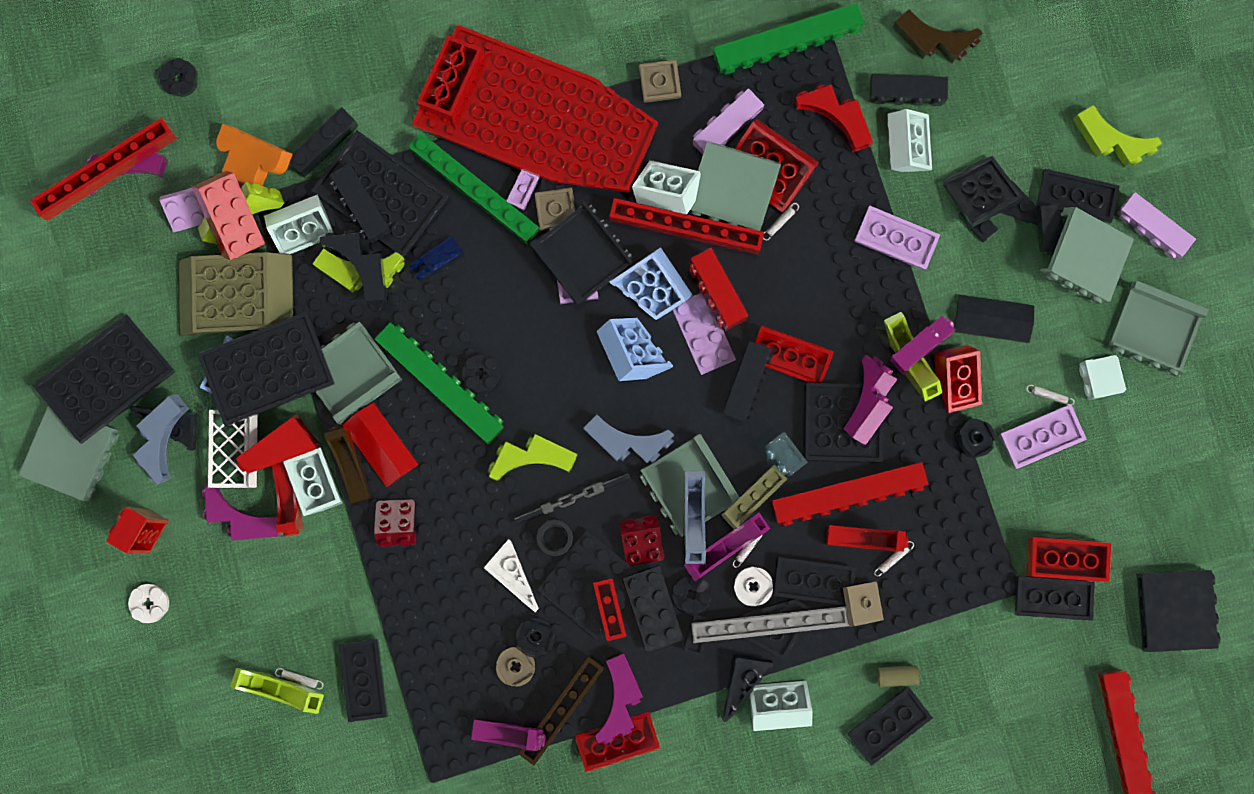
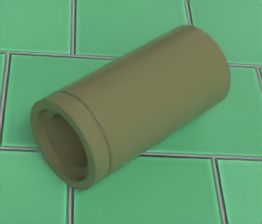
M918 666L877 668L878 686L919 685Z

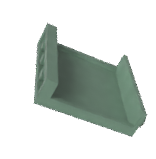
M707 141L698 170L701 175L696 201L691 207L690 213L701 216L702 213L708 215V219L719 222L722 219L727 221L726 224L741 225L748 229L760 231L781 163Z
M1077 207L1064 208L1062 216L1067 218L1049 267L1040 269V272L1046 274V278L1061 282V286L1076 290V294L1089 297L1093 303L1110 302L1134 239Z
M1136 281L1130 286L1107 347L1112 348V351L1117 354L1123 355L1125 353L1130 355V359L1134 361H1145L1152 368L1165 369L1169 375L1177 376L1183 374L1186 371L1183 368L1202 318L1207 316L1209 309Z
M360 322L352 323L346 328L347 331L345 333L335 335L331 339V343L327 346H321L335 385L316 393L338 424H342L402 380Z
M48 405L19 476L79 500L89 501L96 492L95 485L97 481L103 476V466L110 459V450L112 445H115L118 440L117 433L119 430L105 426L83 444H80Z
M701 434L641 470L642 475H640L642 482L645 486L649 484L652 489L649 492L655 502H660L662 508H660L661 513L665 519L669 517L673 523L670 525L675 535L679 534L680 537L684 536L685 471H705V522L729 508L739 498Z

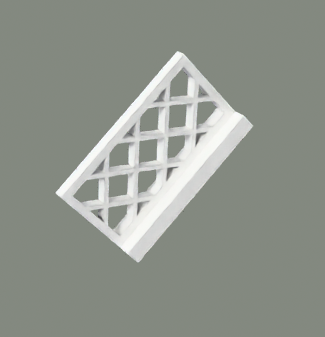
M209 410L208 488H256L257 471L249 474L246 471L242 472L230 458L237 451L243 454L257 443V415L245 419L244 424L239 428L232 424L236 431L228 437L221 430L224 424L218 427L213 422V414H220L219 410ZM218 431L227 439L219 447L213 442V436ZM237 432L244 437V443L239 447L231 440ZM228 441L236 448L229 457L220 449ZM217 451L226 458L219 466L213 462V455ZM227 461L236 468L229 476L220 469ZM214 465L216 469L212 472V467ZM219 470L226 479L221 484H212V475ZM237 470L243 475V484H235L230 479ZM227 480H229L232 484H224V483H225Z

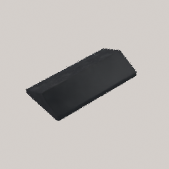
M958 295L954 332L1030 343L1034 326V305Z

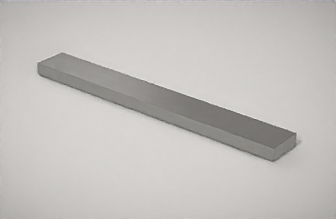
M845 606L691 623L693 643L847 627L849 626V620Z

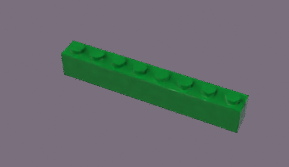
M855 3L713 47V56L719 74H730L740 67L746 69L753 66V63L756 62L766 63L772 57H785L789 55V52L795 50L801 52L811 45L820 46L830 39L836 41L849 33L850 35L858 34L863 29L865 23L859 5Z
M420 132L408 146L414 155L527 246L538 235L540 229L536 224Z
M390 322L375 340L487 444H490L504 429L501 425L503 421L496 414L492 417L487 412L489 408L482 401L478 404L473 399L475 395L468 388L464 391L459 386L461 382L454 375L450 378L445 373L447 369L440 362L436 365L431 360L433 356L427 350L422 352L417 347L419 343L414 338L410 337L408 339L403 334L405 330L398 324L394 326Z

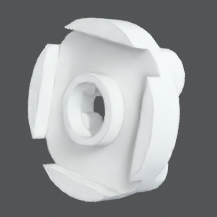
M746 568L735 579V594L746 605L757 606L764 604L769 600L773 592L772 579L761 568ZM756 581L758 583L757 588L759 589L757 591H750L748 584Z
M141 585L131 592L128 602L129 611L135 620L142 623L156 622L168 611V595L158 585ZM147 598H150V601L154 603L150 606V609H147V606L144 605Z

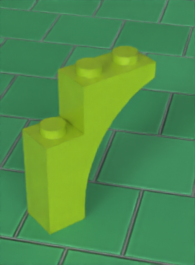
M1094 105L1079 113L1073 119L1096 157L1102 154L1105 157L1115 151L1124 167L1129 164L1132 166L1142 161L1141 157L1146 154L1148 157L1158 151L1157 147L1162 144L1159 137L1148 139L1135 138L1117 131L1102 118Z
M245 182L241 188L252 214L269 209H281L284 204L280 191L275 188H267L257 183L252 184L249 182ZM204 217L198 227L201 239L205 242L217 244Z
M325 249L321 251L313 263L316 268L352 293L355 290L358 291L363 285L359 273L351 262L338 258ZM397 252L383 259L386 288L393 282V275L396 272H400L405 264V259Z
M901 312L884 320L890 347L897 353L913 339L905 316ZM924 357L904 373L924 401L942 394L940 380L929 367Z
M535 434L534 438L530 437L526 444L527 452L508 442H505L504 445L501 444L496 453L499 456L496 463L492 462L488 469L489 477L498 481L510 470L527 464H547L570 473L578 455Z
M236 668L230 685L234 689L267 697L303 712L315 714L319 713L324 697L323 694L299 683L282 680L268 673Z

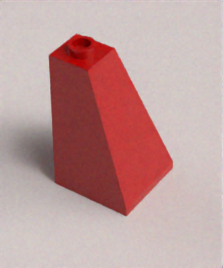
M297 414L238 456L236 464L242 472L246 471L249 474L311 452L318 448L320 443Z

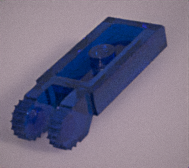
M452 236L422 255L420 259L411 263L409 268L413 270L423 263L426 264L428 268L418 272L415 276L417 280H420L463 254V251Z

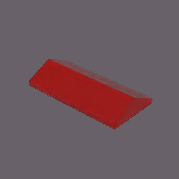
M761 325L755 343L771 348L770 353H773L770 365L766 363L765 367L810 383L823 382L834 351L763 325Z
M374 403L354 414L342 425L344 429L350 431L352 440L386 487H389L419 465Z
M649 711L630 717L634 725L631 733L622 737L618 734L613 737V741L604 745L602 742L598 743L595 734L601 727L575 735L585 773L661 749Z

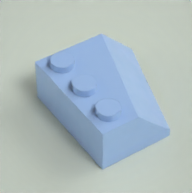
M661 247L610 281L613 286L621 289L624 295L636 301L638 306L655 320L681 305L692 296V293Z
M638 318L610 319L597 330L600 341L619 381L647 379L673 367L670 361L666 362L662 357V350L659 347L656 348L650 341V334Z

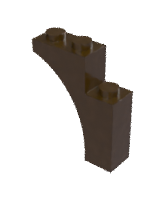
M910 9L899 17L893 25L898 34L922 59L927 55L931 57L939 49L951 63L956 59L958 61L962 60L967 55L966 50L970 47L974 49L981 42L980 37L983 34L979 28L959 33L935 29L921 21Z
M340 426L329 429V433L324 434L325 439L339 466L350 503L356 504L372 499L361 458L355 451L350 431L340 428Z

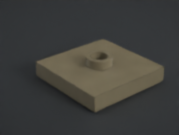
M676 60L639 64L644 103L681 98Z
M572 188L535 193L540 231L554 228L575 212Z
M877 581L843 588L850 627L884 620Z

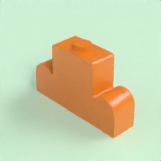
M222 124L216 141L220 151L229 153L222 173L225 171L234 172L240 186H243L245 182L257 183L263 186L268 172L277 175L285 173L293 155L284 149L226 124Z

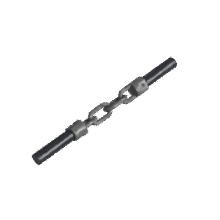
M627 472L605 482H598L583 489L582 493L575 496L568 494L560 497L557 503L551 504L548 502L543 504L539 508L514 517L516 524L542 514L551 513L554 507L559 506L563 508L569 506L582 496L588 498L602 493L605 489L631 480L630 475ZM592 488L594 493L587 495L588 492L586 490ZM570 497L572 501L563 504L561 500Z

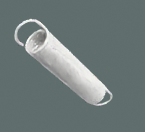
M789 207L766 230L767 233L772 237L795 214V211Z
M1037 386L1034 387L1031 393L1065 405L1068 402L1067 396Z
M763 535L742 548L735 558L740 564L741 562L743 563Z
M904 548V552H895L878 569L885 573L910 550Z
M282 669L281 678L312 688L316 687L317 682H321Z

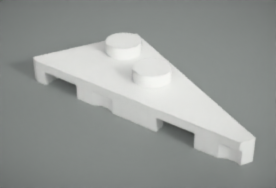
M508 539L484 568L536 612L539 609L513 544Z

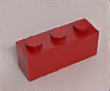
M613 578L594 582L593 585L607 641L626 637Z

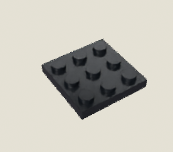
M993 155L943 181L944 188L972 227L1023 201L1022 195Z

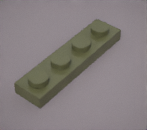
M776 465L771 466L721 515L733 529L738 528L787 478Z

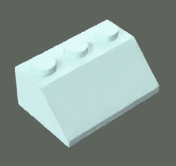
M909 109L889 113L887 125L889 128L891 170L900 172L932 170L929 115Z
M649 161L632 186L636 202L687 214L696 201L701 175L700 171Z
M318 195L264 216L266 228L280 254H292L319 243L320 237L325 236L326 233H334Z
M321 448L283 461L303 516L343 504Z
M807 681L756 685L749 695L753 731L812 726V707Z

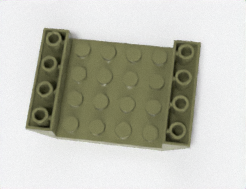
M268 252L246 253L232 260L225 259L222 255L192 256L179 261L181 337L200 336L201 333L258 331L293 317L292 255Z

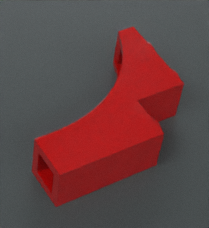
M821 85L816 87L815 91L809 93L808 91H803L797 94L794 101L796 109L814 111L833 121L846 136L852 152L872 145L873 140L858 100L851 101L849 99L840 103L841 105L839 106L832 85Z
M284 463L272 465L278 508L277 523L275 525L276 531L288 537L299 535V531L304 530L300 505Z
M827 525L825 545L904 552V548L908 547V536H906L904 531Z

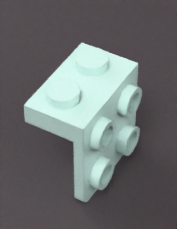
M1116 355L1079 363V371L1084 381V391L1086 396H1088V400L1125 392L1126 387L1119 359Z

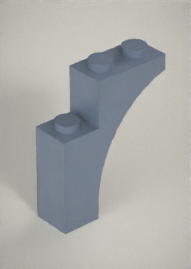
M178 394L168 396L137 425L141 435L149 441L133 456L137 464L149 474L150 480L157 485L171 478L166 459L168 439L176 422L189 410Z
M598 415L584 427V430L616 461L619 459L623 461L630 454L628 450L631 448L645 463L649 461L653 463L660 456L658 452L663 447L667 449L674 442L671 439L674 434L670 430L652 436L629 435L614 429Z
M685 471V564H705V471Z

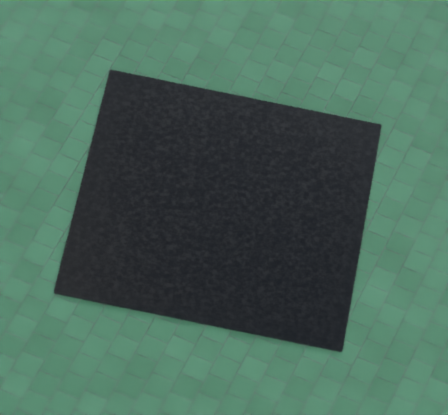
M832 39L825 41L820 46H808L806 50L801 52L796 50L789 52V55L785 57H772L766 63L756 62L753 63V66L746 69L742 67L737 68L730 74H719L713 55L679 65L677 68L681 98L644 103L640 78L609 87L617 95L625 98L634 107L639 108L658 122L657 129L633 184L649 161L698 171L703 155L693 145V135L699 129L704 130L708 126L707 122L712 117L716 116L717 118L722 113L721 110L728 103L731 105L735 101L736 95L741 91L745 92L747 89H750L764 104L763 110L724 146L735 149L752 122L758 119L819 162L786 208V210L789 207L792 208L795 214L772 237L766 230L784 212H781L770 203L768 204L760 230L765 233L758 255L611 222L610 213L614 198L637 203L632 186L629 193L592 187L572 189L575 211L582 206L584 201L587 205L591 204L597 211L595 214L599 220L603 219L609 226L607 229L611 235L615 234L621 242L619 244L623 250L627 249L633 257L631 259L632 265L627 269L661 247L692 293V296L699 294L700 291L697 286V278L693 279L688 270L690 268V260L692 257L712 248L744 306L748 317L746 321L727 331L722 328L736 360L705 374H700L673 310L655 320L640 308L636 301L624 295L621 289L613 286L610 282L597 291L598 299L584 301L579 306L574 302L560 304L557 280L533 251L530 244L527 246L414 155L410 149L393 154L392 156L447 194L449 198L404 257L405 264L401 271L393 275V282L386 288V303L367 304L365 302L363 285L358 291L355 290L352 293L316 268L313 263L323 249L338 258L349 261L338 252L323 248L320 242L289 254L292 255L293 317L304 312L309 313L321 346H327L331 343V339L335 335L345 333L347 331L346 328L352 323H362L402 378L400 382L368 405L374 403L419 465L389 487H386L353 441L355 451L361 458L372 499L351 504L337 461L330 447L329 450L431 783L519 756L522 748L471 740L474 720L519 725L536 729L588 655L603 665L604 669L550 745L575 738L577 734L604 725L610 714L614 697L613 680L606 660L622 653L625 654L643 698H640V703L631 707L629 704L625 705L629 716L633 717L648 711L652 713L729 688L735 655L772 660L773 666L771 669L768 668L763 676H767L1016 594V575L976 457L966 456L960 448L956 437L957 430L964 423L960 410L948 413L942 394L924 401L905 374L902 375L890 361L896 353L890 347L884 324L885 319L901 312L905 316L913 338L931 324L911 265L854 242L869 206L893 215L871 147L852 152L846 136L833 121L814 111L796 109L794 104L797 94L803 91H808V93L815 91V88L821 85H832L839 106L843 101L855 100L836 43ZM444 139L434 142L507 201L521 172L520 169ZM321 177L278 190L284 202L281 209L315 196L316 194L311 190ZM542 178L539 179L525 210L516 208L538 227L535 193L540 192ZM319 197L334 233L342 235L345 231H356V233L361 235L359 230L362 228ZM280 209L260 211L258 215L270 253L280 254L266 228L264 218L265 215ZM689 210V212L686 214V215H691V216H695V217H700V218L708 219V215H705V214H702V213H701V216H697V215L691 214V213H690V210ZM719 220V222L727 223L725 220ZM550 230L540 231L533 240L540 239ZM362 237L363 255H366V252L377 251V254H381L383 259L395 253V251L380 240L371 243L369 239L364 240ZM638 318L650 334V341L656 348L659 347L662 350V357L666 362L670 361L673 367L647 379L619 381L600 341L597 330L610 319ZM390 322L394 326L396 324L401 326L405 330L403 334L408 339L410 337L414 338L419 343L417 347L422 352L427 350L433 356L431 360L436 365L440 362L447 369L445 373L450 378L454 375L461 382L459 386L464 391L468 387L463 381L462 370L469 358L476 355H487L496 361L501 370V379L498 385L488 393H476L469 389L475 395L473 399L478 404L482 401L489 408L487 412L492 417L496 414L503 421L501 425L504 429L490 444H487L375 340ZM761 325L834 351L822 383L864 384L862 359L865 355L871 358L876 356L884 362L883 365L893 370L892 375L897 378V381L886 394V397L889 398L887 402L893 408L883 420V462L805 460L806 383L810 382L768 367L764 368V371L767 372L764 382H759L757 387L760 390L757 401H752L751 407L754 409L750 419L746 418L744 422L723 414L748 342L752 341L755 343ZM938 346L924 356V359L935 375L934 352L940 351ZM483 369L476 373V376H479L480 379L487 375V372H484ZM316 392L312 393L324 433H329V429L340 426V428H344L342 425L346 421L342 424L336 423L333 415ZM598 415L614 429L629 435L652 436L670 430L674 434L671 438L674 442L667 449L663 447L658 452L660 456L654 462L701 434L739 497L773 465H776L787 478L744 521L746 522L757 513H760L770 529L763 534L743 563L741 562L740 564L735 559L739 552H741L742 549H740L701 577V579L708 583L712 596L707 610L699 614L700 616L713 619V621L740 618L742 614L793 600V598L773 596L778 557L856 567L854 585L877 581L884 620L852 627L800 631L785 661L745 638L708 641L702 657L683 652L693 616L680 612L674 605L672 596L673 587L677 582L691 575L684 566V536L680 537L679 534H674L670 527L673 523L669 517L665 519L660 511L662 505L659 501L655 502L649 493L652 489L649 484L645 486L640 478V475H642L641 470L651 465L652 462L645 463L631 448L628 450L630 454L623 461L621 459L616 461L584 430V427ZM535 434L578 455L570 473L547 464H527L510 470L498 481L489 477L488 469L492 462L496 463L499 457L496 453L501 444L504 445L505 442H508L527 452L526 444L530 437L534 438ZM923 462L929 485L923 486L924 490L913 493L912 489L906 490L905 495L894 497L893 494L887 495V500L875 502V499L867 500V505L860 507L852 504L848 505V510L838 512L836 508L830 510L831 514L819 517L817 513L811 515L812 519L800 521V518L792 520L793 524L782 526L781 523L776 524L770 501ZM627 472L630 475L631 480L605 489L602 493L588 498L582 496L569 506L563 508L559 506L554 507L551 513L542 514L516 524L514 517L539 508L543 504L548 502L551 504L557 503L560 497L568 494L575 496L582 493L583 489L598 482H605ZM592 488L586 490L588 492L587 495L594 493ZM568 497L561 501L563 502V504H566L568 502H571L572 500H570V497ZM378 501H415L414 529L416 545L377 546L374 528L376 503ZM726 510L705 522L706 548L734 530L721 515ZM645 516L658 517L664 559L631 567L640 572L657 565L660 566L684 640L646 652L630 601L621 610L626 637L607 641L604 631L596 640L537 590L586 530L626 562L619 522L627 519H640ZM556 519L563 521L572 530V546L563 555H547L537 545V531L548 520ZM827 525L904 531L906 536H908V541H911L908 542L907 547L910 551L883 573L878 567L896 551L825 545ZM556 526L548 528L543 536L545 545L554 550L563 547L566 542L564 530ZM508 539L513 544L539 609L536 612L484 568ZM750 567L765 570L770 575L773 584V592L769 600L757 606L742 603L737 598L734 590L737 575L742 570ZM756 581L748 584L750 591H757L759 589L757 588L758 583ZM691 591V592H689V595L686 596V597H687V598H692V600H695V599H696V598H695V595H696L697 593H696V592L693 593V592ZM796 599L812 608V610L845 607V605ZM532 618H540L547 621L551 625L553 633H555V642L551 651L544 657L534 658L535 672L530 681L522 686H510L503 683L496 672L497 660L506 649L517 647L515 637L520 624ZM538 634L530 636L534 642L541 640L538 638ZM513 661L511 670L519 672L521 664Z

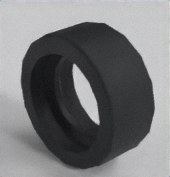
M556 519L548 520L537 531V545L547 555H563L572 546V530L563 521ZM554 526L560 527L566 533L565 544L563 547L555 550L547 547L543 539L545 531Z

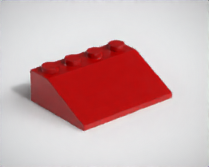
M758 119L752 122L735 148L736 150L781 163L769 201L771 205L781 212L786 210L819 164L815 159Z

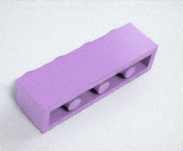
M747 89L745 92H739L731 105L729 103L725 105L721 110L722 113L717 118L716 116L712 117L707 122L708 126L704 130L699 129L693 135V145L702 155L707 141L724 146L763 110L764 104L750 89Z
M1136 192L1128 197L1116 213L1120 216L1119 219L1122 222L1133 226L1139 235L1146 236L1150 239L1149 241L1153 246L1163 249L1165 254L1171 259L1177 260L1183 257L1196 240V238Z

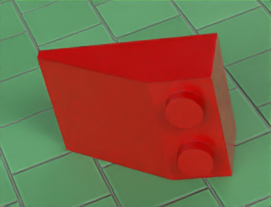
M965 345L934 352L935 372L940 380L946 411L950 413L982 405L980 350Z

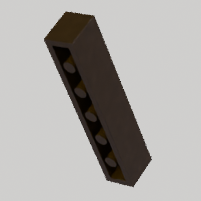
M588 655L536 728L543 730V734L546 735L544 747L541 746V750L537 751L521 749L519 752L521 757L535 766L603 671V665Z

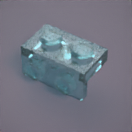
M785 432L765 446L767 448V455L772 460H776L779 464L777 467L780 472L788 477L808 463Z

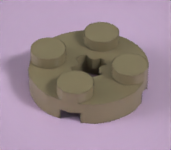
M517 647L508 648L500 654L497 660V675L507 685L522 686L532 678L535 672V660L533 657L523 654ZM513 661L521 664L519 672L511 670Z

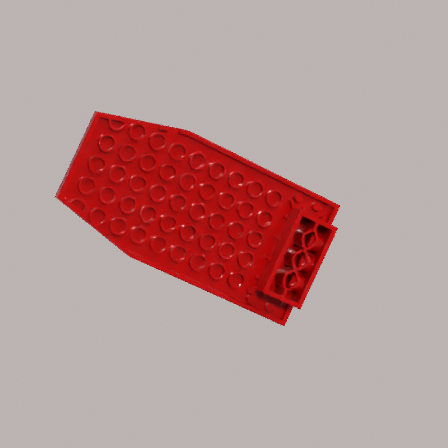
M458 24L452 37L448 35L417 101L419 109L412 123L414 128L524 170L550 182L628 193L658 126L656 120L639 108L634 107L629 101L617 95L609 87L607 88L598 79Z

